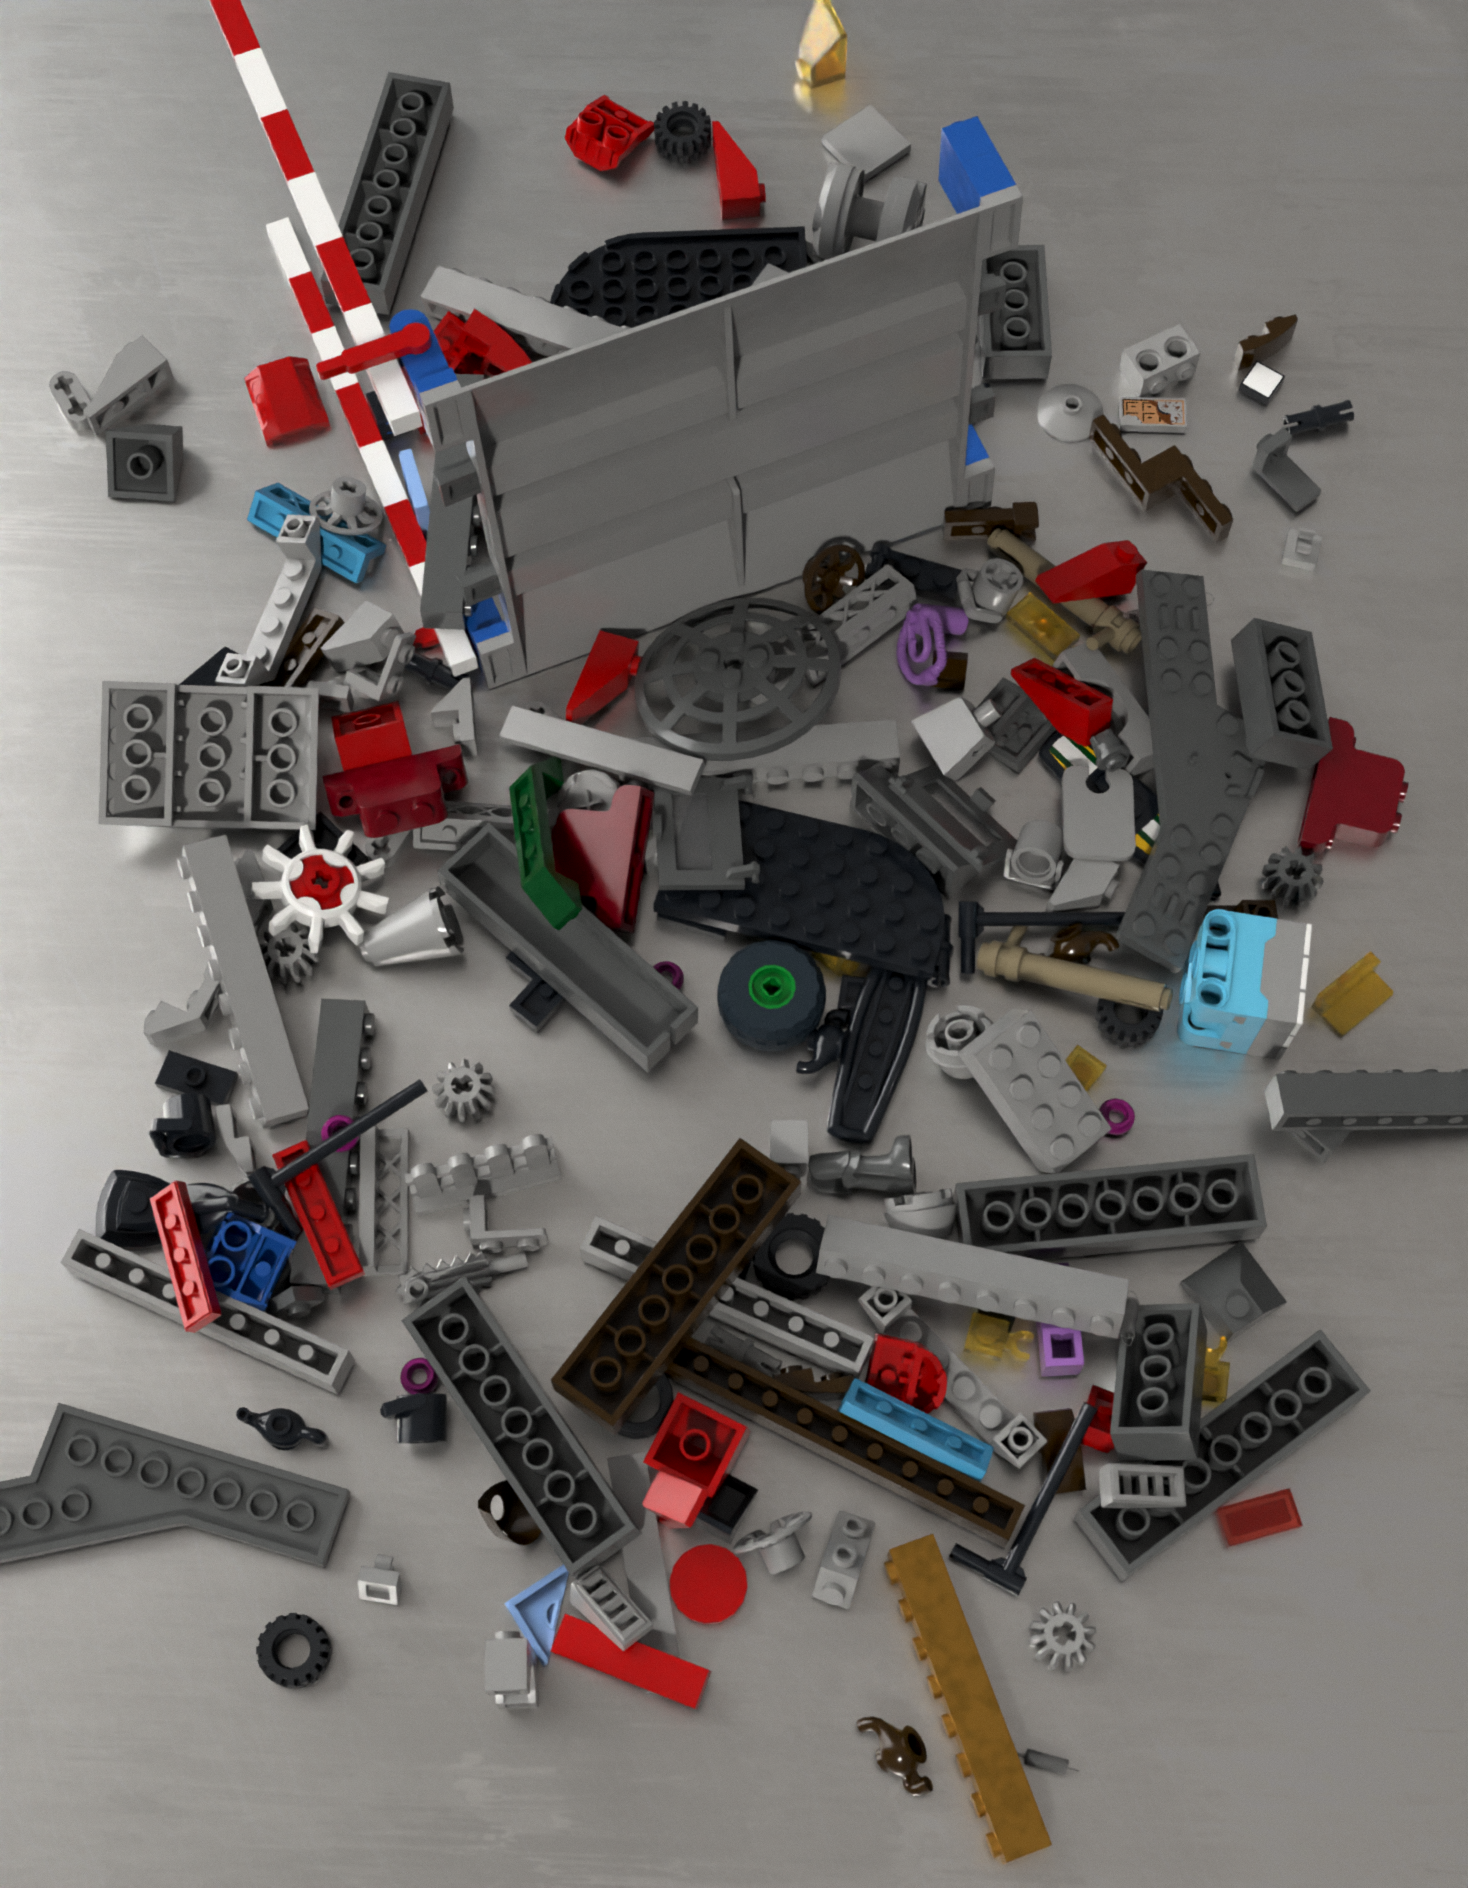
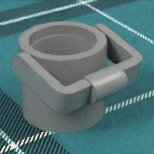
M999 558L986 561L980 571L964 568L956 577L966 616L973 620L999 623L1002 617L1007 614L1023 584V576L1020 570L1013 563Z
M1046 820L1027 822L1020 831L1014 850L1009 848L1007 850L1004 867L1005 878L1055 890L1062 879L1064 861L1060 860L1064 848L1063 832L1054 823Z

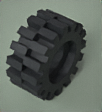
M677 101L673 102L672 109L667 105L662 108L663 113L658 112L654 121L655 145H657L659 154L663 152V157L667 160L672 156V162L678 163L679 158L683 159V164L689 163L690 157H692L694 162L699 160V154L704 157L707 154V148L710 149L712 140L711 119L709 115L706 116V110L701 108L698 111V104L696 103L688 107V101H682V106H678ZM678 128H689L695 131L694 134L687 137H678L671 134L673 130Z

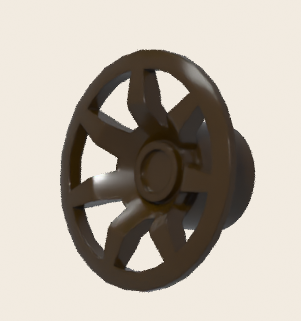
M843 544L832 545L822 550L805 565L802 580L805 598L811 610L818 615L822 614L832 606V595L838 601L846 596V593L842 590L844 585L858 587L864 582V564L855 549ZM839 551H845L851 555L843 563H840ZM830 555V560L824 559L825 557ZM856 563L858 578L845 576V572L851 570ZM822 594V608H819L813 597Z

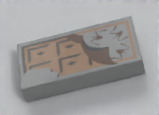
M1120 397L1119 429L1125 432L1186 433V398Z

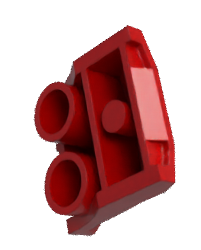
M604 94L588 104L579 113L578 118L567 127L565 140L575 157L599 171L617 168L620 161L627 157L642 141L647 139L654 131V122L643 119L613 102Z
M288 356L259 365L244 378L267 446L272 445L275 440L320 426L324 428L330 427L308 359Z

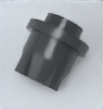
M1106 729L1090 739L1099 770L1107 769L1109 772H1113L1126 764L1130 751L1126 745L1121 744L1111 729Z

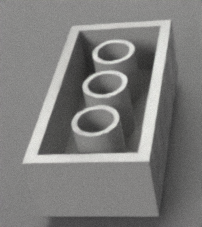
M1011 1009L958 1052L962 1061L1038 1171L1051 1174L1059 1173L1112 1129L1031 1010Z

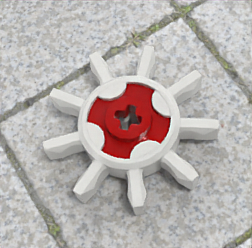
M308 825L300 827L299 845L302 853L293 859H290L268 844L263 849L262 860L281 872L282 880L252 882L251 898L281 899L284 909L275 914L269 921L268 932L272 936L277 935L296 920L311 927L308 936L310 953L318 954L323 942V928L340 925L349 939L357 946L363 942L364 937L363 928L352 916L357 907L381 914H386L388 897L361 890V882L376 878L384 873L385 862L383 858L355 866L346 857L352 849L354 832L346 830L340 837L334 851L316 849L314 836Z

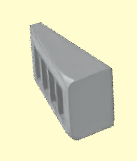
M1108 1463L1099 1470L1102 1508H1171L1186 1506L1183 1466ZM1168 1476L1170 1496H1164L1163 1477ZM1131 1477H1136L1137 1495H1132ZM1147 1477H1152L1153 1496H1149Z
M599 1564L571 1584L570 1603L622 1651H625L653 1629L651 1621L614 1578ZM607 1598L609 1601L600 1607L598 1604ZM618 1609L621 1611L612 1619L609 1618V1616L616 1612ZM628 1620H631L633 1624L621 1632L619 1627Z

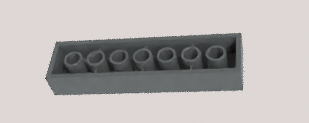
M388 72L338 225L376 313L389 315L454 109L449 82ZM323 271L321 284L326 304L339 306L326 273Z
M1254 1154L956 1183L953 1193V1201L957 1203L955 1216L959 1243L1036 1260L1259 1239L1267 1227Z
M465 1276L401 1320L571 1576L576 1579L580 1578L590 1569L604 1562L642 1534L485 1301Z
M1320 1329L1200 1419L1197 1460H1145L1141 1463L1146 1465L1183 1466L1186 1494L1185 1507L1102 1508L1100 1495H1098L1077 1512L1074 1520L1123 1582L1358 1404L1371 1390ZM1168 1476L1163 1477L1164 1496H1170ZM1131 1477L1132 1495H1137L1136 1477ZM1147 1477L1149 1496H1153L1152 1477Z

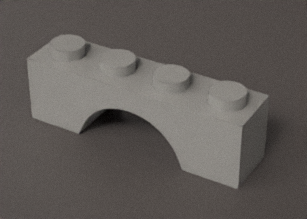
M1086 643L1062 651L1052 667L1113 699L1110 725L1114 735L1130 751L1126 764L1120 769L1129 772L1131 776L1153 769L1154 759L1150 718L1100 650H1090Z
M500 1631L495 1633V1639H485V1691L488 1695H495L496 1705L499 1709L539 1707V1659L528 1639L520 1637V1632Z

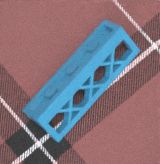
M275 483L255 491L247 520L273 536L278 537L287 514L310 516L309 506L311 501L282 484ZM331 513L328 516H318L322 520L327 522L333 514ZM342 519L336 526L348 529L347 522ZM320 526L321 564L354 583L363 581L369 561L383 555L387 545L367 533L362 535H343L331 532Z
M854 1378L837 1411L981 1482L987 1472L994 1447Z

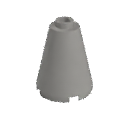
M437 886L427 890L364 932L363 942L360 943L364 959L367 962L372 961L375 966L452 957L463 953L464 948L457 946V943L463 941V935L451 903L444 905L440 899L441 896L446 895L443 889Z

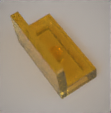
M1371 951L1321 991L1311 1006L1340 1037L1345 1036L1393 995V990L1375 973L1381 961Z

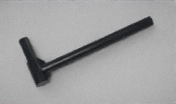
M959 901L958 937L961 938V973H975V938H978L986 926H1071L1075 924H1082V926H1120L1125 912H984V908L978 901Z
M420 1079L278 1171H275L274 1168L263 1166L247 1176L264 1204L268 1208L271 1207L290 1238L302 1232L303 1228L283 1199L285 1198L286 1191L284 1184L428 1092Z
M1083 1402L1006 1559L1000 1557L989 1561L955 1543L949 1555L950 1558L984 1575L983 1579L1017 1597L1019 1596L1027 1580L1024 1569L1020 1565L1098 1408Z

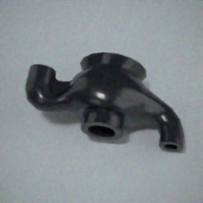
M843 1009L830 1010L824 1018V1024L818 1030L814 1029L810 1032L807 1049L813 1051V1059L808 1062L799 1061L796 1073L813 1074L830 1063L836 1061L841 1063L843 1043L845 1038L849 1037L850 1030L843 1031L840 1026L841 1024H848L850 1011Z
M241 1407L236 1412V1416L240 1421L254 1427L267 1442L279 1450L293 1449L301 1443L302 1439L312 1441L317 1447H323L328 1442V1436L324 1431L307 1427L303 1418L290 1409L276 1408L264 1413H254L245 1407Z

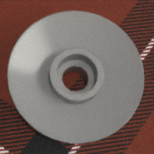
M1063 384L1051 388L1042 396L1037 408V418L1041 428L1052 438L1068 443L1081 442L1088 439L1092 420L1103 415V407L1099 398L1089 389L1075 384ZM1067 406H1073L1075 409H1070Z

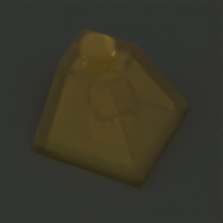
M814 0L799 44V59L796 60V68L800 78L806 79L810 89L845 78L847 34L829 0Z

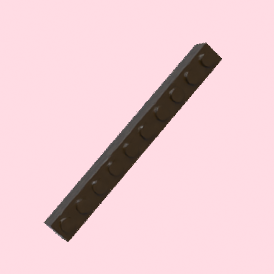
M692 1337L664 1372L667 1378L1003 1548L1006 1547L1025 1507L1024 1504Z

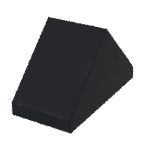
M728 1474L714 1497L708 1496L696 1517V1526L731 1544L756 1497L758 1489Z

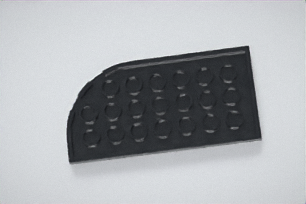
M805 226L641 232L617 236L605 240L603 246L590 253L585 251L568 266V271L560 283L555 285L550 303L560 307L569 306L578 311V313L589 317H601L607 323L619 327L628 326L633 328L750 287L768 263L788 273L807 267Z
M693 795L675 843L677 870H712L707 795ZM738 800L743 865L751 864L753 861L758 862L760 866L759 883H753L752 877H745L744 890H658L653 903L654 912L766 940L788 942L796 945L798 948L928 980L933 978L944 936V906L938 887L925 866L903 846L874 832Z

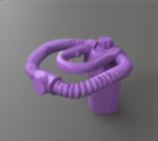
M917 603L911 610L907 611L906 619L900 630L896 655L900 669L909 682L915 685L924 684L926 686L938 683L937 677H939L940 672H942L947 663V649L945 648V637L943 636L944 634L962 635L966 631L968 617L964 612V608ZM930 632H933L937 661L918 675L913 672L908 662L906 642L908 641V652L914 662L923 663L928 659L931 652L932 639ZM915 634L923 637V650L920 655L916 649L917 639Z

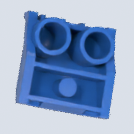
M228 1212L226 1218L215 1228L205 1250L215 1290L265 1312L275 1285L297 1241L233 1212Z

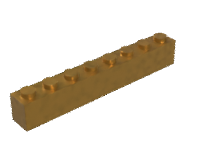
M934 1534L889 1549L887 1554L889 1561L884 1562L887 1577L891 1585L898 1583L903 1597L898 1600L902 1617L905 1623L911 1621L917 1634V1637L912 1638L915 1652L919 1661L926 1659L932 1675L926 1677L934 1700L941 1698L946 1714L941 1715V1720L948 1738L955 1737L961 1753L955 1755L957 1764L963 1778L970 1776L976 1792L970 1794L971 1801L978 1818L985 1816L991 1832L985 1834L993 1858L1000 1856L1002 1863L1006 1864L1048 1848L1052 1845Z

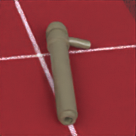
M997 528L987 540V545L990 546L992 553L1000 559L1013 563L1020 570L1021 574L1037 587H1039L1035 582L1037 575L1056 567L1007 529ZM1099 598L1060 603L1093 628L1094 635L1086 641V645L1090 650H1096L1109 642L1110 646L1116 651H1123L1129 654L1142 640L1141 629H1139L1140 624L1132 618L1126 619L1123 617L1124 612L1114 605H1107Z
M1013 926L1006 943L995 940L991 943L983 942L978 953V970L984 971L985 975L991 977L1003 975L1008 981L1019 983L1021 980L1156 1012H1161L1162 1009L1169 1010L1173 998V989L1167 988L1165 983L1028 952L1026 947L1020 946L1028 926Z

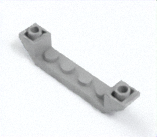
M287 514L276 540V543L287 557L246 654H226L215 680L218 686H256L275 679L322 569L320 521L317 516Z
M246 849L242 858H237L234 863L244 896L250 898H247L246 902L258 937L274 907L271 899L251 898L252 882L265 881L254 852ZM208 965L204 973L205 980L200 989L193 991L189 997L187 1012L163 1001H160L156 1010L149 1012L144 1022L143 1033L151 1045L158 1047L207 1029L220 1006L218 995L223 994L219 980L213 982Z
M872 1286L858 1299L881 1334L917 1341L928 1347L936 1355L947 1376L945 1403L984 1443L994 1447L993 1451L1020 1469L1048 1442L1021 1413L1015 1417L911 1309L912 1300L906 1293Z

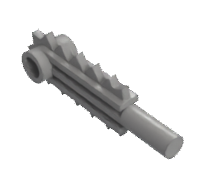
M482 1251L476 1256L470 1252L466 1261L461 1260L455 1255L452 1263L449 1265L440 1259L436 1268L425 1263L420 1272L411 1266L407 1274L398 1275L401 1284L395 1292L403 1295L404 1304L414 1301L421 1306L425 1297L432 1299L463 1276L474 1285L477 1291H480L482 1286L490 1287L491 1275L528 1267L525 1252L488 1261L487 1256H484Z

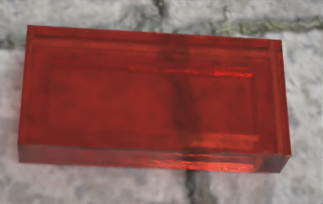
M1290 1488L1220 1507L1215 1511L1226 1548L1295 1530L1303 1526Z

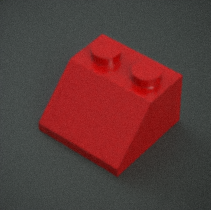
M399 700L331 717L334 738L343 771L412 755Z
M678 1392L643 1463L660 1472H665L703 1488L709 1492L708 1496L713 1498L734 1467L751 1431L747 1426Z

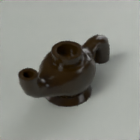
M1075 924L1058 931L1050 938V941L1055 944L1053 952L1048 956L1086 965L1091 961L1090 954L1097 945H1105L1110 952L1118 949L1120 944L1110 933L1105 931H1083L1082 924Z
M874 1716L863 1717L857 1720L856 1724L861 1733L874 1731L878 1735L879 1749L876 1750L875 1756L878 1765L884 1772L888 1773L891 1771L895 1775L900 1776L903 1787L907 1793L914 1797L933 1791V1784L929 1777H920L917 1772L919 1763L923 1764L926 1762L927 1752L921 1736L913 1727L906 1725L901 1730Z

